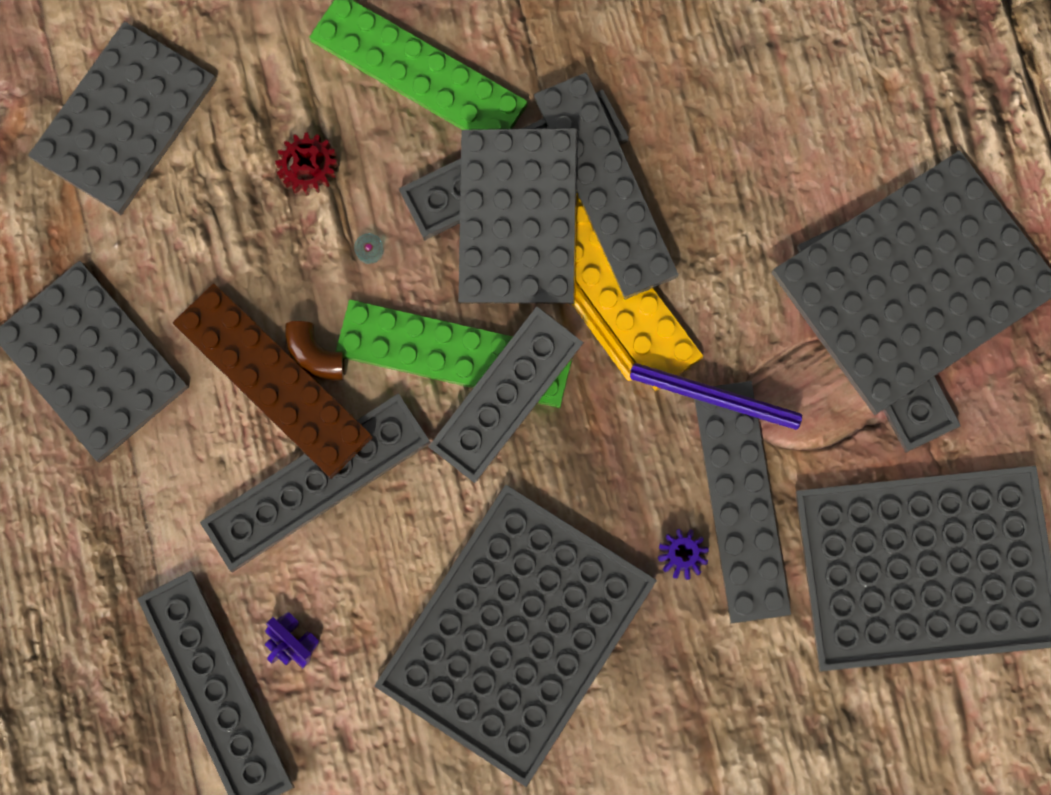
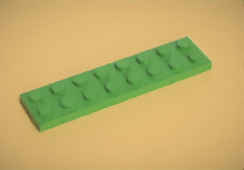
M334 0L309 36L312 43L461 130L513 129L528 106L527 100L353 0Z
M349 299L336 351H343L344 359L474 388L513 336ZM573 358L540 399L539 404L561 408Z

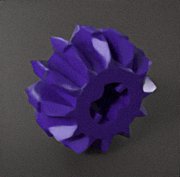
M677 529L676 540L668 533L665 538L670 545L664 543L659 545V549L668 554L658 556V561H669L663 567V571L666 573L672 567L675 568L673 573L674 579H678L680 571H684L685 580H690L691 574L689 569H692L696 575H700L702 571L697 564L706 566L708 563L706 558L699 555L707 554L709 548H698L704 541V538L700 536L695 541L691 540L694 535L693 530H689L687 538H683L682 530ZM684 547L686 552H691L692 556L689 555L686 562H683L681 557H676L675 553H679V548Z

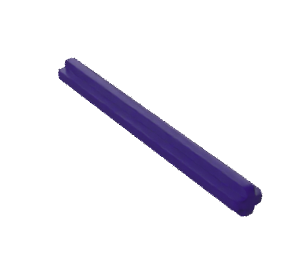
M634 363L630 372L632 380L797 430L802 421L801 413L642 364Z

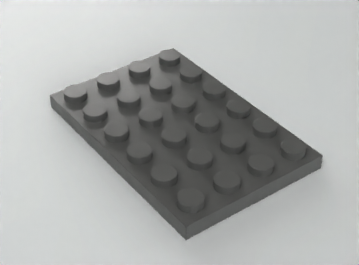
M124 21L28 156L33 161L122 216L217 79L208 71Z
M576 128L462 130L459 303L575 304L578 130Z
M78 261L0 326V346L99 463L189 388L81 261Z

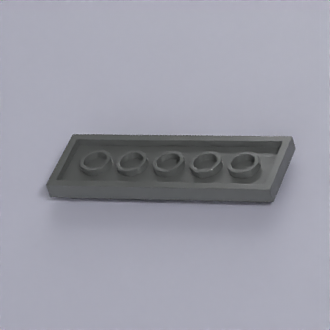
M536 306L428 447L476 483L584 342Z

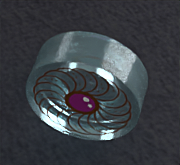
M364 234L356 240L354 251L361 262L373 264L383 256L384 247L380 238L376 235Z

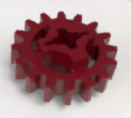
M305 132L304 139H299L297 135H293L294 142L291 144L285 141L284 144L287 149L285 151L278 150L277 152L282 158L275 161L277 168L280 169L277 174L280 179H284L285 187L292 186L296 194L301 188L305 195H309L310 189L313 188L317 193H320V185L330 186L327 180L328 177L336 178V173L332 169L338 167L337 160L333 159L337 156L334 149H330L331 145L328 140L321 143L322 139L318 134L313 139L310 138L308 132ZM325 157V165L323 170H321V163L324 161L323 158ZM293 158V164L290 166L291 170L289 171V162ZM300 159L309 164L311 163L314 169H312L310 166H307L306 164L302 165Z

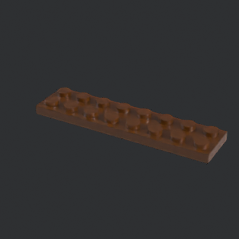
M214 283L172 322L330 479L373 438L357 420Z

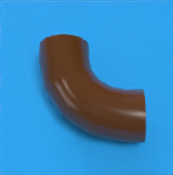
M291 321L285 324V335L289 353L301 368L318 378L344 380L343 351H328L320 347L315 339L314 324L311 322Z

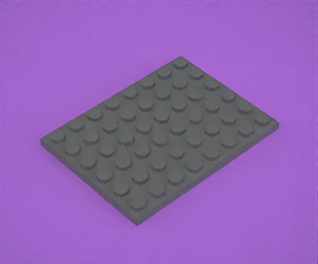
M960 150L774 268L771 272L874 416L1051 299V269Z
M1036 466L808 489L795 492L819 672L1051 648V554Z
M505 484L374 687L527 787L657 580Z

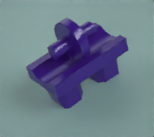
M287 612L277 620L272 617L266 623L268 627L265 630V633L271 638L265 643V646L271 651L267 660L273 664L280 659L285 665H288L293 659L304 669L309 664L311 655L318 646V639L307 631L297 640L291 633L299 626V622L290 612Z

